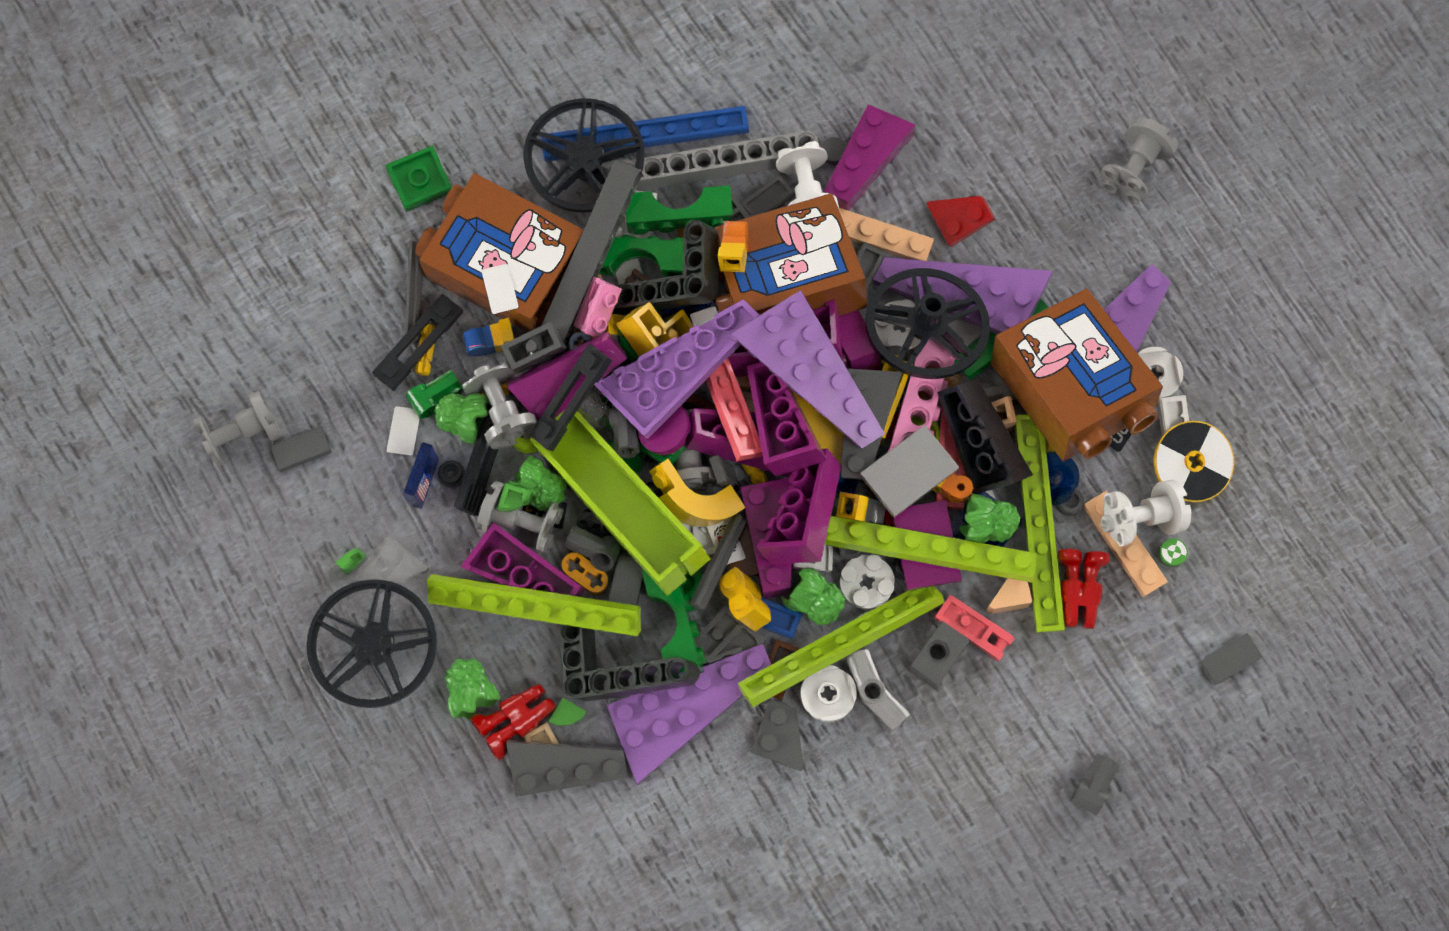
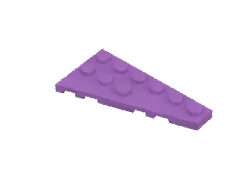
M884 258L873 278V282L879 286L892 275L915 268L937 269L953 274L968 283L979 294L988 311L990 331L999 334L1032 316L1052 277V271ZM918 276L916 278L921 300V298L924 296V292L922 288L920 276ZM912 277L899 281L888 288L892 292L914 300ZM927 277L933 293L944 297L946 303L957 299L964 300L970 298L962 289L946 280ZM973 304V305H970V306H968V307H965V308H963V309H960V310H957V311H954V312H951V313H948V314H949V315H953V314L958 313V312H960V311H962V310H964V309L967 310V309H969V308H972V307H974V306H976V305ZM978 311L961 318V320L981 327Z
M1153 264L1104 309L1136 352L1171 284V281Z
M801 291L796 292L728 334L744 346L751 355L767 366L774 375L797 395L813 406L820 415L828 419L835 428L858 448H864L885 434Z
M741 300L714 315V319L701 326L696 325L690 328V332L679 338L674 337L639 356L638 360L626 367L621 366L614 370L612 375L603 380L600 379L594 385L648 439L741 345L728 334L758 317L759 314L745 300Z
M763 644L703 667L704 672L700 673L698 681L691 686L634 694L607 705L637 785L743 696L738 686L740 681L771 665Z

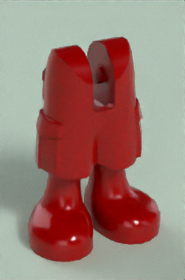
M1061 549L1058 551V560L1064 565L1067 580L1061 582L1065 627L1076 628L1078 606H1083L1082 626L1084 629H1094L1098 606H1100L1102 600V585L1096 582L1097 573L1101 567L1109 563L1110 554L1101 551H1091L1084 554V583L1079 580L1082 551Z
M541 684L534 685L520 694L511 695L500 702V710L492 714L482 715L477 713L470 717L472 724L482 738L491 733L497 725L506 719L510 721V724L485 738L489 749L498 761L506 756L505 746L507 740H510L516 734L523 738L556 708L551 698L544 700L533 709L530 708V704L546 693Z

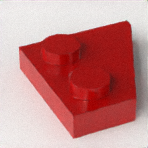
M983 196L935 200L926 203L950 247L955 246L996 220Z

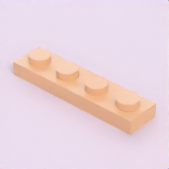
M839 208L851 242L860 245L865 242L883 252L903 259L927 261L934 238Z
M1106 490L1086 502L1083 508L1141 596L1145 597L1165 585L1168 581L1137 535L1130 545L1119 546L1113 540L1110 533L1102 529L1101 517L1104 516V496L1108 493Z

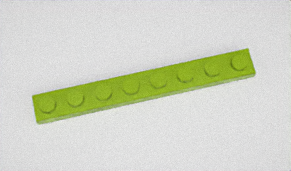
M1015 415L1017 422L1015 425L1016 446L1033 476L1021 480L1020 486L1027 552L1037 553L1035 577L1033 582H1030L1035 633L1064 631L1065 627L1045 437L1029 415Z
M835 516L830 517L825 545L1026 582H1033L1035 577L1037 553Z
M431 574L427 578L429 604L638 636L641 632V606Z
M935 586L906 591L738 683L739 689L753 708L943 604V595Z

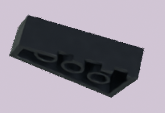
M977 378L937 392L966 477L973 484L972 494H979L1007 486L1033 476Z

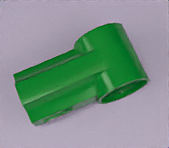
M450 370L427 385L422 383L413 387L407 392L406 398L418 417L425 419L435 413L436 405L439 404L440 399H443L444 396L451 393L460 394L464 390L455 374Z

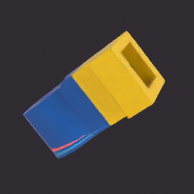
M509 318L501 319L496 324L487 325L483 328H473L463 333L467 355L471 357L502 352L501 345L515 339Z

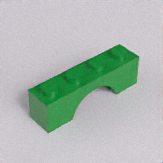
M730 185L704 187L699 199L689 207L682 209H671L663 206L655 199L651 191L635 192L626 211L628 233L633 232L636 235H643L649 231L658 230L662 233H670L675 229L685 228L693 220H699L713 228L722 226L725 221H733Z
M633 235L615 237L598 275L614 276L624 263L636 258H645L657 263L664 277L683 275L684 238L663 240L657 236H649L647 239L636 238Z
M642 569L648 597L654 602L669 605L676 616L675 634L671 641L661 649L663 659L674 657L687 659L698 665L700 673L704 672L702 664L706 663V656L703 647L698 648L696 637L700 636L696 620H691L689 611L693 610V607L690 605V594H685L683 584H686L687 580L667 596ZM685 666L680 669V678L685 674Z

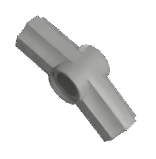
M869 649L860 650L847 656L846 661L858 689L860 701L865 706H868L893 732L910 714L886 690L885 685L879 678ZM868 686L876 687L880 694L879 697L876 699L868 698L864 691L865 688Z

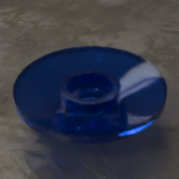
M1054 451L1046 453L1052 506L1067 502L1075 494L1080 480L1079 469L1075 461L1069 458L1062 462ZM1060 475V482L1056 485L1055 478Z

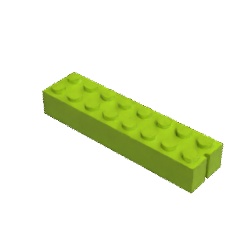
M578 411L566 427L568 430L554 451L547 450L531 437L530 441L540 455L564 479L566 484L667 596L687 580L684 576L687 572L693 575L710 560L699 541ZM563 412L555 418L557 421L559 420Z

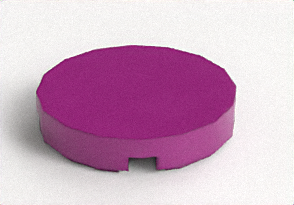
M680 406L648 439L638 430L639 439L642 445L658 455L672 454L686 443L685 439L690 434L692 428L691 418L686 409Z

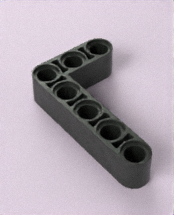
M699 220L690 221L684 229L683 275L615 285L622 290L612 314L627 315L648 302L652 304L655 310L712 302L718 294L719 235L717 230Z
M561 625L560 627L563 689L569 698L581 701H595L686 687L695 684L700 676L699 667L695 662L680 657L597 670L594 629ZM579 628V634L575 637V632ZM581 655V662L577 665V659ZM685 666V674L680 678V669ZM659 670V678L655 682L654 674ZM633 674L634 680L629 686V678ZM608 678V686L604 689V681ZM583 682V689L579 693V686Z

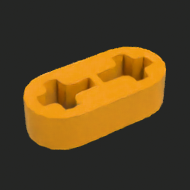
M570 553L564 557L562 561L564 574L586 589L587 592L593 595H600L607 590L609 586L607 574L596 569L591 561L579 553ZM579 560V566L584 572L580 573L576 569L570 572L568 563L570 561L575 563ZM589 574L593 578L601 576V583L603 585L601 587L596 585L592 588L591 580L587 578V575Z

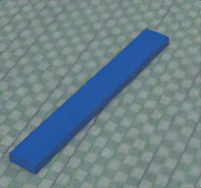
M745 106L634 121L641 133L644 148L749 133ZM623 123L598 126L596 143L631 138L632 135ZM590 128L583 129V136H590ZM578 129L548 134L576 142ZM541 137L543 141L548 142L554 146H557L563 150H565L566 146L552 142L549 139ZM635 142L623 144L622 146L604 149V153L614 149L635 145ZM543 149L545 162L561 160V158L549 154Z

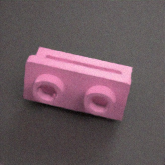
M593 276L573 326L581 329V332L594 337L604 334L622 289Z

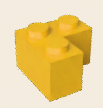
M650 302L634 309L616 324L638 356L649 352L674 337L679 338L690 332V328L694 327L683 309L662 320Z

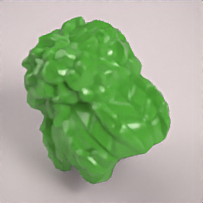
M454 393L448 394L443 399H440L439 404L434 409L436 424L440 430L458 435L463 442L474 445L483 418L489 414L487 406L491 405L487 396L478 393H472L468 396Z
M528 456L522 464L520 472L515 473V482L507 481V484L531 490L532 495L525 506L530 504L540 511H548L554 502L559 504L566 498L565 489L567 484L564 479L560 478L557 473H551L550 470L545 469L543 462L532 456Z
M971 494L965 514V521L969 525L961 526L960 532L967 541L983 544L988 540L1004 542L1010 539L1018 529L1021 517L1017 512V507L1009 502L992 501L985 496Z
M814 568L800 570L799 574L801 577L791 591L789 599L787 600L782 596L783 604L789 610L807 614L808 618L817 625L829 624L830 621L835 622L845 603L841 590L834 583H827L826 578Z
M456 659L445 674L446 687L450 694L448 709L451 716L455 719L464 717L470 720V717L476 714L477 707L489 708L501 699L496 686L488 681L485 669L476 659Z

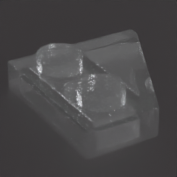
M388 535L353 575V579L357 582L378 579L403 584L407 582V579L421 573L423 575L430 569ZM368 589L370 593L375 594L376 589Z

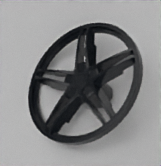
M580 98L568 100L551 107L535 121L525 140L523 158L527 177L533 188L543 199L563 210L587 213L592 212L596 203L575 204L557 198V196L563 190L566 191L577 179L589 181L594 190L600 194L602 186L593 174L599 171L603 180L606 181L608 175L602 167L603 163L637 152L635 167L643 171L645 152L643 139L638 127L623 110L602 100ZM586 108L591 109L590 136H583ZM581 109L576 142L541 132L542 128L557 115L569 110ZM596 109L607 112L619 119L628 128L632 137L596 143ZM537 136H540V137L549 139V140L552 141V142H555V143L564 145V146H566V148H565V150H563V149H561V148H559V147H557V146H554V145H552V144H550V143H548V142H545V141H543V140L537 139ZM635 142V145L614 149L604 153V149L622 146L623 144ZM534 145L566 161L545 188L537 179L533 169L532 150ZM567 170L571 171L551 193L548 192Z
M930 268L905 270L883 281L872 294L865 317L867 335L876 353L894 369L922 379L947 378L971 367L982 355L990 333L988 311L979 294L959 277L945 271ZM918 276H920L922 288L924 292V296L921 298V300L916 278ZM912 277L915 307L892 304L890 306L877 305L880 297L889 287L899 281ZM927 277L946 280L962 289L970 298L964 300L957 299L946 303L944 297L933 293ZM973 304L976 305V306H974V307H972V308H969V309H967V310L964 309V310H962V311H960V312H958V313H955V314H953V315H951V316L948 315V313H951V312H954V311L963 309V308L968 307V306H970V305H973ZM978 311L981 319V335L977 346L971 351L963 343L964 340L948 324ZM874 320L911 328L898 358L888 351L881 342ZM945 336L951 344H949L942 337ZM914 338L921 340L907 363L903 362ZM930 338L959 361V363L938 369L921 368L912 365ZM955 348H956L960 353H962L966 358H964L962 355H960V354L955 350Z
M378 579L351 583L328 597L315 613L307 636L308 662L318 683L337 700L359 708L385 707L408 697L428 676L437 651L436 627L429 610L421 599L400 584ZM376 589L366 626L362 627L329 613L333 606L348 595L362 590ZM383 589L385 593L380 623L373 622L380 590ZM391 591L408 599L419 610L425 621L426 628L395 631L387 629L391 607ZM328 617L355 631L349 637L323 622L324 618ZM320 626L352 646L351 652L327 677L323 674L317 658L316 644ZM428 632V637L395 643V636ZM428 643L427 656L420 672L403 689L391 658V653ZM355 657L358 662L331 684L329 681ZM386 662L397 688V693H392L378 665ZM366 665H371L388 697L359 699L349 696L337 688L353 678Z

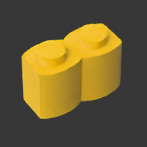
M736 567L721 576L719 580L720 589L729 599L730 611L736 619L755 632L771 621L770 609L761 600L760 588L754 580Z

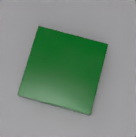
M433 145L385 165L406 212L448 195L452 188Z

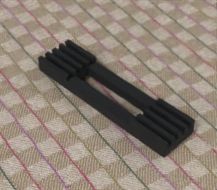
M442 293L372 371V374L382 383L386 384L387 387L391 388L392 391H395L427 351L464 313L463 309ZM431 320L437 324L436 328L405 363L397 359Z
M588 344L529 435L547 450L554 451L568 430L566 427L594 384L600 381L613 360L595 346ZM583 373L587 377L557 421L554 418L555 414Z
M491 405L487 406L488 412L492 408ZM489 414L483 418L453 506L471 516L477 517L487 494L485 488L498 449H492L491 446H488L476 484L474 485L473 481L487 442L485 433L494 425Z

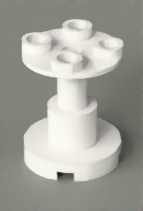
M812 141L804 144L802 147L794 149L785 148L778 152L779 158L776 161L778 171L786 174H797L799 184L795 187L796 199L790 202L789 205L829 194L822 193L820 182L814 180L812 173L813 170L822 166L828 158L826 150L820 148L818 142ZM834 196V199L839 209L838 200L836 196Z
M1176 480L1161 481L1153 487L1151 497L1143 499L1140 506L1132 507L1130 500L1120 491L1106 493L1104 496V516L1101 517L1102 529L1105 532H1109L1119 546L1130 545L1134 541L1137 523L1144 522L1148 526L1157 525L1167 535L1179 534L1187 530L1191 522L1190 504L1185 505L1183 496H1187L1186 491Z

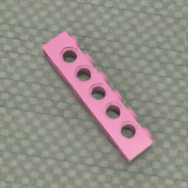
M929 339L915 359L913 366L921 368L933 367L935 369L945 368L954 365L955 358L934 340ZM913 376L909 377L888 452L924 425L930 430L932 420L937 422L941 406L937 405L939 399L937 392L947 389L949 381L944 380V378L922 379ZM918 392H927L931 399L928 401L920 399ZM918 416L923 420L924 424L921 426L914 425L910 418Z

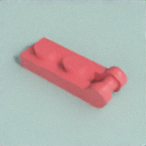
M951 594L934 618L940 623L942 621L947 623L968 638L971 644L998 662L1004 656L1003 651L1006 646H1010L1014 640L1010 633ZM991 634L997 638L994 645L987 642Z

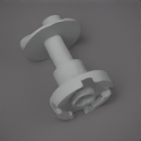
M1142 118L1140 122H1137V119L1133 120L1127 129V136L1133 144L1128 152L1130 160L1124 168L1111 164L1103 166L1100 171V175L1104 180L1102 187L1110 193L1117 192L1132 204H1139L1142 199L1146 198L1148 190L1143 181L1137 176L1143 167H1150L1155 159L1167 160L1172 158L1178 149V141L1175 136L1171 139L1167 135L1169 130L1154 120Z
M509 362L502 363L493 368H489L488 365L479 367L474 371L475 376L462 384L466 394H487L492 406L489 410V415L494 425L485 433V439L492 449H502L517 444L515 439L522 435L524 439L529 438V434L537 424L534 414H519L514 401H507L501 385L508 382V379L512 378L515 374Z
M259 388L248 393L253 406L234 414L235 421L211 431L202 416L193 419L199 434L202 433L205 439L202 441L208 455L212 456L217 467L225 464L219 446L241 435L248 439L260 432L266 431L272 442L283 437L272 411L267 406V401Z
M693 409L687 410L688 414H690ZM684 444L683 446L686 450L675 461V467L685 485L693 492H698L711 488L712 483L718 484L712 467H703L701 452L687 449L686 444Z
M494 481L491 485L494 492L492 495L486 494L478 515L477 523L482 526L479 525L476 531L484 535L493 522L510 530H514L518 526L539 534L536 544V553L538 555L545 552L546 549L550 550L555 535L551 534L554 524H559L564 509L559 508V504L554 502L548 510L545 519L522 511L523 507L512 512L497 511V506L505 484Z

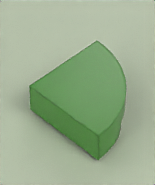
M505 483L497 511L512 512L520 509L528 502L532 491Z
M355 548L347 552L335 563L345 574H350L366 558V554L359 548Z
M562 698L548 722L555 726L572 725L581 721L586 716L587 711Z

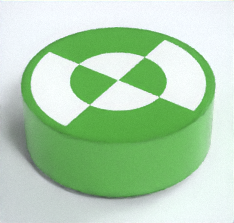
M1172 538L1166 540L1160 546L1158 554L1163 564L1169 567H1177L1186 560L1188 549L1181 540Z

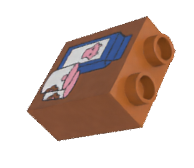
M473 173L465 187L455 184L451 188L443 204V212L447 213L446 218L438 230L429 227L424 231L417 243L415 254L420 257L419 261L427 280L490 313L492 311L482 270L508 264L518 308L494 315L501 319L509 318L511 324L526 332H530L542 326L584 229Z
M833 193L739 220L740 222H748V251L745 272L720 271L719 266L718 282H723L726 294L715 298L718 313L741 300H745L761 315L798 291L802 292L813 310L826 306L825 302L835 299L839 316L867 308L865 276ZM724 225L715 227L719 235V247H721ZM726 260L730 264L739 263V260Z
M1087 288L995 336L991 365L1062 462L1079 453L1085 459H1091L1109 447L1112 443V435L1125 428L1131 434L1140 433L1151 426L1158 418L1155 408L1163 388L1162 384Z

